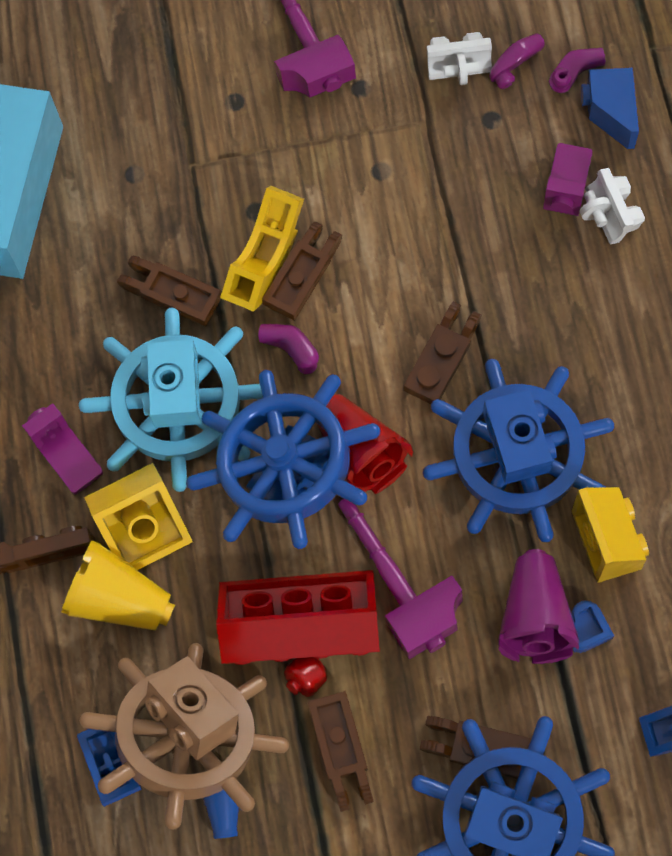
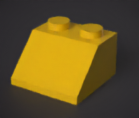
M153 463L84 497L90 513L110 551L136 570L193 542Z
M619 487L583 488L578 490L572 515L597 583L641 570L646 562L645 556L649 555V550L643 534H637L632 520H635V512L628 497L623 499Z

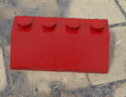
M373 570L219 582L216 626L221 664L234 663L244 665L255 661L274 660L283 662L294 658L313 657L322 659L332 655L353 654L360 656L370 652H380Z

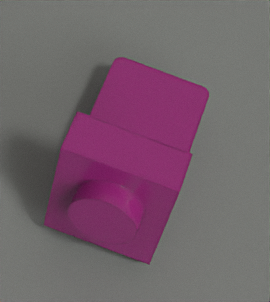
M563 143L557 144L543 209L579 216L593 152L591 149Z
M53 403L47 408L42 407L34 411L28 417V422L22 425L32 442L72 494H78L103 475L102 468L70 429L64 417Z

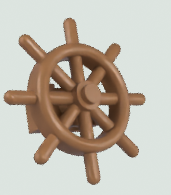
M193 643L189 646L185 658L171 667L147 677L130 658H122L118 662V669L133 685V688L123 699L118 715L85 712L79 720L83 728L115 732L116 749L122 765L100 779L98 782L99 791L103 794H109L133 778L148 791L168 798L165 825L171 830H175L181 825L184 800L205 798L222 790L229 795L242 811H251L255 806V801L237 780L248 763L251 750L285 753L289 749V742L284 737L255 734L254 719L247 700L266 688V678L262 675H257L236 689L224 678L201 669L204 650L198 643ZM146 706L148 712L156 721L138 719L136 717ZM134 735L162 739L141 752L136 744ZM217 746L234 747L233 751L223 762L211 751ZM170 752L174 754L171 772L154 764ZM190 756H193L196 761L198 760L207 771L188 774Z

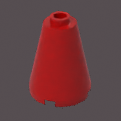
M340 394L334 395L326 407L336 416L344 431L371 423L377 424L380 428V435L377 438L349 446L350 463L345 478L346 482L364 492L372 490L374 494H377L393 484L407 468L404 460L407 453L412 457V446L404 437L345 396ZM317 424L322 437L328 436L327 432Z

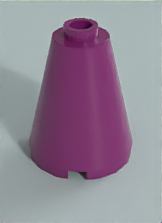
M528 550L518 557L515 563L498 638V649L503 656L520 662L519 655L532 657V664L553 663L568 659L573 655L574 647L578 650L579 638L555 559L543 550Z

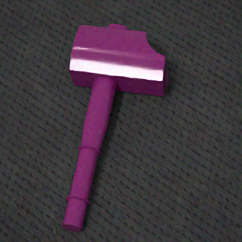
M280 0L285 8V14L288 15L291 25L304 48L274 61L276 75L283 90L298 91L310 98L324 91H335L342 84L356 79L354 61L339 34L320 42L310 22L301 10L300 4L296 0Z
M346 499L341 500L338 506L347 518L348 525H351L368 551L369 558L373 560L379 574L400 605V607L385 615L386 624L408 659L413 658L426 649L430 653L437 651L446 644L444 638L458 631L455 612L463 602L461 587L453 576H450L416 596L396 563L385 551L386 548L381 545L363 517L364 514L359 511L355 504Z

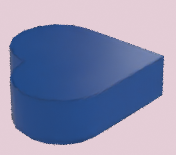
M581 601L574 606L571 614L579 638V648L577 650L574 647L573 652H586L614 638V634L597 604L591 601Z

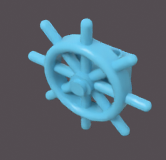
M168 308L165 311V336L147 341L132 352L113 337H107L103 341L104 349L121 362L112 382L111 395L84 398L80 400L78 406L83 413L112 411L116 424L126 439L107 460V468L110 471H118L138 450L154 459L170 461L173 489L177 492H182L186 489V460L200 457L219 445L223 435L202 422V415L205 412L200 409V404L222 402L218 415L232 421L239 412L240 400L263 398L260 384L238 385L235 372L225 357L242 339L243 331L240 327H232L213 346L197 337L180 335L179 311L176 308ZM212 370L217 373L223 387L199 389V384ZM137 377L149 385V392L129 394ZM143 408L144 415L149 416L137 427L130 417L129 410ZM185 425H197L203 430L201 433L185 439ZM169 427L170 441L151 437V435L158 428ZM244 445L239 453L238 460L240 461L247 460L250 457V450Z

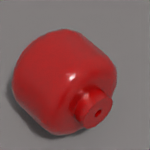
M313 657L295 658L284 671L285 679L288 681L286 687L294 695L300 692L305 697H312L327 681L324 665L320 660Z

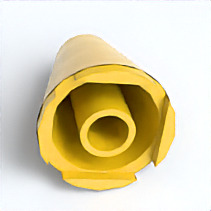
M91 541L82 559L84 562H82L72 581L61 613L72 617L156 631L159 624L167 626L175 604L168 602L171 594L100 543Z

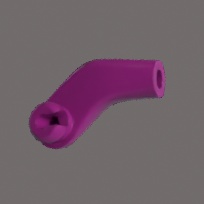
M535 33L516 41L507 48L490 71L489 78L491 82L496 81L500 89H506L515 82V76L511 71L544 48L545 42L543 37Z
M603 48L578 49L568 52L549 78L551 89L556 93H565L571 89L580 73L588 69L605 66L606 60Z
M260 325L258 333L260 343L285 350L302 374H311L317 369L319 354L299 328L293 325Z

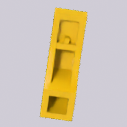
M273 186L266 188L250 239L239 258L230 264L221 299L253 312L263 303V296L292 249L298 232L295 227L304 198Z

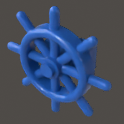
M489 359L485 363V370L491 390L476 398L465 411L441 399H436L431 403L433 413L457 425L453 446L454 459L424 467L422 474L426 480H434L458 473L467 490L480 501L467 523V530L471 534H477L482 530L492 510L495 509L511 514L531 513L538 538L542 542H550L554 534L546 508L560 501L572 487L579 490L583 488L606 487L583 475L580 471L585 456V439L612 432L614 422L610 418H603L580 425L572 409L558 397L569 377V371L566 367L560 366L556 368L543 389L526 384L506 385L499 362L496 359ZM549 415L559 425L561 430L544 434L541 424L545 422V417ZM472 433L492 443L493 448L470 454L469 442ZM567 444L568 459L566 465L555 460L557 458L555 447ZM498 463L499 469L490 484L476 470L479 467ZM549 473L557 478L540 490L535 476ZM521 481L524 493H510L504 491L509 483Z
M263 370L259 374L263 398L245 407L232 421L212 411L203 413L202 422L223 434L217 449V468L189 476L186 485L190 490L195 491L221 483L229 498L239 508L223 531V538L227 542L236 541L249 520L255 518L269 523H288L293 546L297 549H303L308 543L304 518L321 510L335 495L358 506L366 503L367 494L345 481L350 463L349 446L377 438L380 435V428L377 424L371 423L347 431L343 430L336 416L326 407L341 385V380L337 375H329L314 398L294 393L277 394L273 373L269 370ZM282 417H300L294 427L287 425L284 428ZM267 422L271 437L268 440L253 433ZM317 423L327 432L328 436L315 439L308 435L313 425ZM243 445L261 454L260 456L238 462L239 453ZM254 474L246 486L249 490L248 493L241 487L238 478Z
M543 716L537 721L528 749L505 747L489 750L477 722L468 719L463 722L462 730L475 758L469 761L457 773L450 786L423 775H417L412 779L414 790L444 801L443 829L446 838L445 841L418 853L416 856H475L469 848L479 843L494 847L491 856H508L509 854L515 856H550L554 843L559 846L552 856H575L577 852L587 856H615V851L611 846L582 836L584 814L580 796L607 784L610 780V774L606 769L599 768L572 781L559 765L544 756L543 754L553 729V721L547 716ZM522 765L514 789L506 786L498 766ZM539 771L554 784L556 789L537 798L532 796L531 801L527 802L537 772ZM483 774L489 788L481 786L478 796L466 792L473 781ZM564 804L566 815L565 829L560 827L563 818L559 814L554 813L555 808ZM460 808L472 812L466 830L462 833L459 824Z

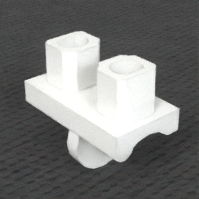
M480 32L467 33L463 37V41L450 43L449 39L445 37L432 38L430 45L427 46L429 80L458 77L459 84L466 85L468 83L467 75L489 73L492 69L491 39L483 38Z
M609 168L600 169L597 173V179L585 188L584 198L587 203L581 207L579 212L583 220L594 219L597 226L603 228L609 244L619 243L627 233L638 229L645 221V216L640 207H627L624 202L631 193V186L627 177L612 176Z

